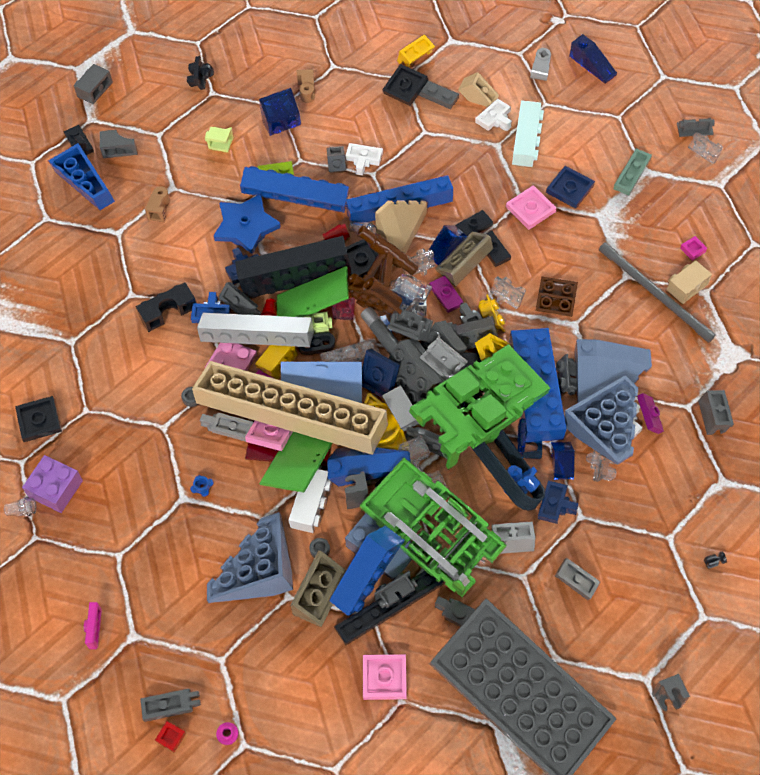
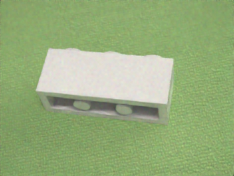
M318 469L304 493H297L289 517L290 528L314 533L315 527H319L321 515L319 514L321 509L325 508L327 502L325 495L332 486V482L328 479V471Z

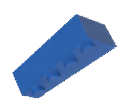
M78 143L48 160L54 171L99 210L115 202Z
M387 526L368 534L329 601L347 616L355 611L358 613L365 604L363 601L371 594L374 585L405 540Z

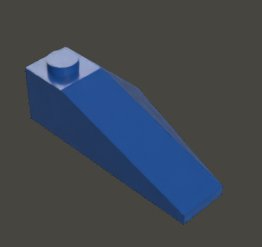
M348 447L335 449L327 460L328 479L340 487L356 483L355 481L346 482L345 478L350 475L360 474L362 471L365 473L366 481L386 477L403 458L411 463L410 452L376 448L372 455Z

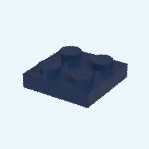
M564 166L547 187L546 193L576 209L594 187L595 181Z
M373 349L366 350L362 366V387L382 398V395L394 389L400 365Z

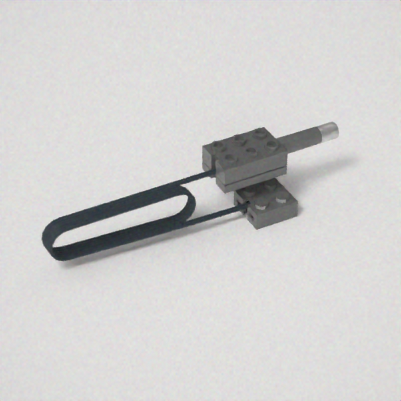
M372 307L364 309L361 313L362 319L389 353V359L400 365L395 384L397 387L401 385L412 405L422 399H426L428 391L431 390L433 392L436 386L446 381L420 358L427 351V347L440 337L461 356L467 349L446 321L435 322L431 328L428 341H422L420 344L415 339L398 341ZM478 394L473 396L475 400L480 398ZM466 402L461 403L460 409L468 406ZM502 429L494 442L510 465L521 468L522 473H524L530 467ZM485 442L474 449L472 448L516 506L527 511L534 510L544 499L545 489L541 482L531 492L533 498L526 495Z

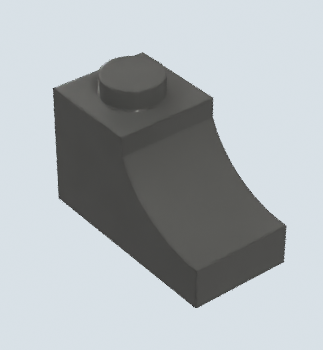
M117 130L100 131V150L103 159L138 155L134 139L120 136Z

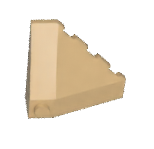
M387 201L375 212L376 233L382 235L384 239L395 245L400 251L407 253L427 214V202L421 201L419 204L417 201H409L407 204L405 201H397L394 204L393 201Z

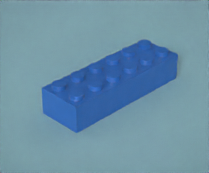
M549 328L512 330L509 338L511 347L550 387L548 394L534 402L528 409L523 410L521 422L524 441L526 443L563 440L567 428Z

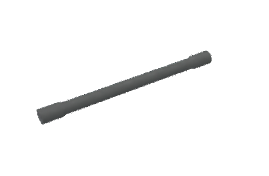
M605 242L600 246L599 251L616 263L692 327L705 341L709 343L714 339L716 334L682 308L620 256L608 243Z

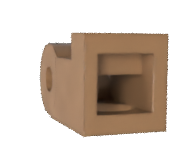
M313 69L297 70L298 85H301L299 88L300 98L303 102L310 103L315 99Z
M156 187L153 190L145 208L148 220L165 222V207L170 203L169 194L165 187Z

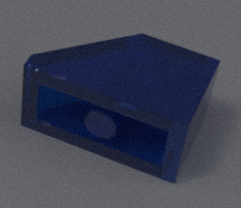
M444 225L425 255L439 265L467 235L455 225Z

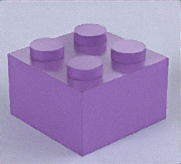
M44 455L22 488L29 498L62 513L83 480L77 470Z

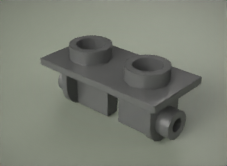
M683 119L677 122L679 137L714 135L712 128L715 125L714 119H699V121H696V119Z
M565 354L556 364L560 395L564 392H568V395H575L577 379L570 376H576V362L574 359L568 358V354Z
M410 571L405 574H398L388 585L383 584L376 589L374 593L375 601L380 598L378 603L381 608H388L399 601L396 595L397 592L403 598L415 591L417 584L414 579L410 581Z

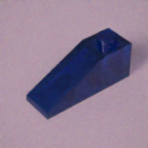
M582 34L571 42L569 57L606 84L617 75V72L596 43Z

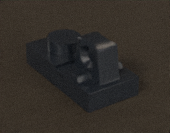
M79 125L63 131L71 147L78 143L86 155L94 152L92 145Z

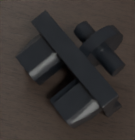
M200 56L195 57L194 63L188 64V69L191 73V76H187L189 86H198L200 90L205 89L206 79L214 75V68L209 63L204 64Z

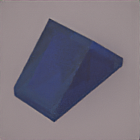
M551 442L554 480L574 479L575 451L571 442Z

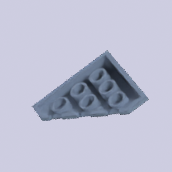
M577 339L574 350L577 403L623 376L636 383L639 380L638 376L643 371H649L652 367L651 351L649 349L601 340Z
M623 376L565 410L566 428L577 439L615 464H620L633 456L634 447H631V443L635 437L633 418L636 417L637 411L635 396L638 395V387L629 378Z
M280 512L261 518L257 523L259 527L252 536L248 534L240 543L239 547L241 550L234 558L230 556L221 566L223 571L216 580L212 578L207 583L208 603L275 596L293 590L292 569Z

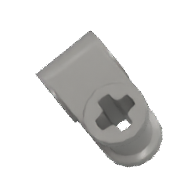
M540 48L537 50L530 78L547 81L551 58L549 49Z

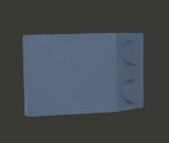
M365 513L345 537L346 547L356 554L366 536L380 529V527ZM409 541L404 547L407 548L412 542ZM399 548L383 574L393 580L404 571L412 559Z

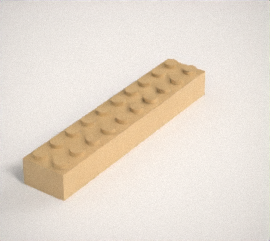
M212 361L208 363L192 388L197 404L372 455L388 426L387 412L384 409Z

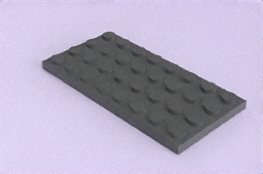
M487 599L482 601L429 662L430 666L547 775H573L617 719Z

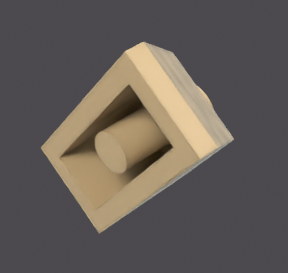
M478 72L465 77L458 89L469 102L489 107L499 96Z

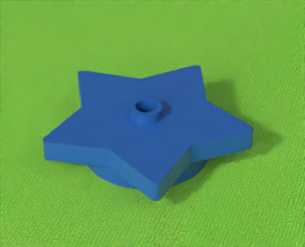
M260 194L242 204L220 202L223 221L214 234V240L232 242L242 246L252 254L258 243L267 234L280 229L281 225L279 221L264 212Z

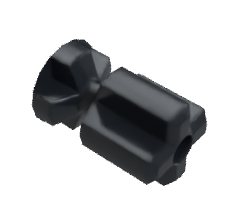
M723 551L719 552L718 557L716 554H713L704 559L708 569L718 566L719 561L722 564L727 563Z

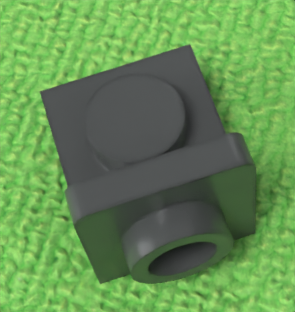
M344 146L327 148L329 172L345 171Z

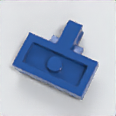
M209 292L208 302H204V304L193 303L191 322L199 323L203 313L230 314V305L217 302V293Z

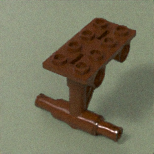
M361 226L357 231V236L368 242L369 247L378 253V256L368 273L362 278L355 273L348 278L349 298H355L357 300L356 303L363 308L367 306L380 312L386 311L391 315L393 313L401 314L402 310L399 307L402 303V297L389 289L392 264L399 268L402 267L410 275H414L417 272L418 265L410 261L406 253L400 251L395 245L384 239L382 235L374 234L366 226Z

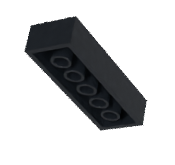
M343 236L235 261L240 286L243 293L249 298L274 294L282 290H290L346 266L348 268V275L352 273Z

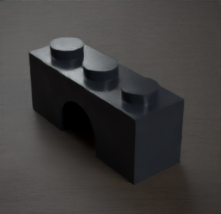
M184 282L164 293H159L148 301L141 302L135 307L147 331L150 332L165 324L162 313L166 309L174 308L182 316L192 311L193 303H196V299Z

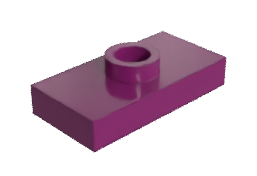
M445 275L429 283L430 289L447 313L459 308L464 303Z
M644 393L638 395L637 399L647 429L657 434L664 432L659 418L660 411L655 406L653 397Z

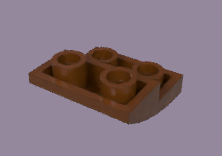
M541 276L535 311L572 317L578 282Z

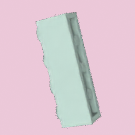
M521 100L512 165L533 167V161L538 158V150H535V147H539L540 136H537V133L541 134L542 123H539V120H543L544 113L539 102Z

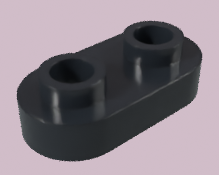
M329 332L313 334L310 348L298 347L299 351L303 355L329 352L335 348V337Z

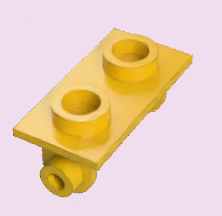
M487 294L488 300H481L478 306L482 317L493 316L497 332L498 329L505 332L503 326L505 324L504 318L497 311L499 305L495 299L492 300Z

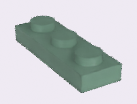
M636 148L614 184L613 189L630 196L649 164L652 155Z

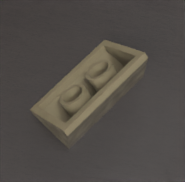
M471 232L435 268L436 271L442 276L445 275L448 281L456 287L493 249L491 237L487 234Z
M322 551L317 552L290 605L294 616L319 627H322L333 605L329 600L346 572L344 568Z

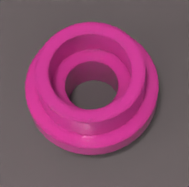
M229 722L221 724L216 732L218 741L223 745L233 744L239 735L237 727ZM230 730V736H223L224 731Z

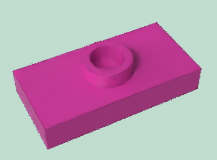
M89 602L88 619L84 621V632H86L85 644L89 649L98 648L102 609L97 602Z

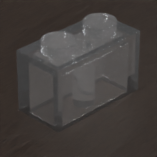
M402 274L395 282L394 291L412 301L425 303L432 286L413 276Z

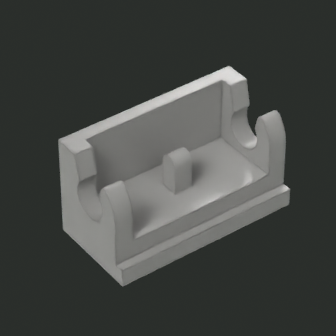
M440 337L433 341L427 347V351L420 357L445 380L460 372L468 362Z
M401 385L382 395L401 430L407 431L408 427L419 425L416 419L409 413L410 407L413 405Z
M533 522L492 525V531L507 545L501 554L534 551L535 533Z

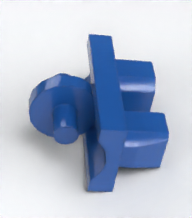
M515 465L507 468L508 473L525 494L528 491L531 493L540 485V482L534 477V474L537 472L534 466L522 473L521 468Z

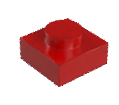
M166 721L155 738V742L174 753L186 732Z

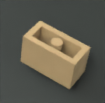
M694 261L692 264L685 265L679 274H674L670 277L667 291L684 304L709 284L712 274L699 262Z

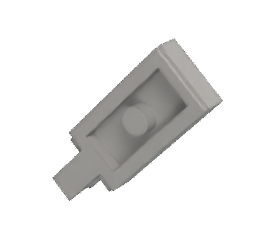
M217 413L213 416L202 414L200 418L201 426L207 427L208 431L245 442V436L254 423L222 413Z

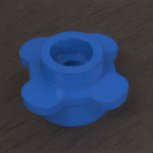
M198 475L195 477L190 490L192 493H199L206 497L209 495L210 487L214 484L213 480Z

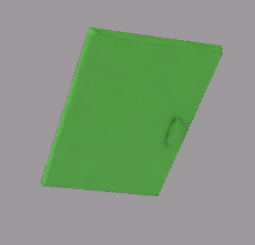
M347 266L278 294L277 316L304 317L349 299Z
M293 432L283 450L278 451L259 484L304 493L333 443Z

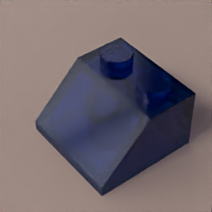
M291 88L259 99L262 122L270 136L301 125L300 113Z

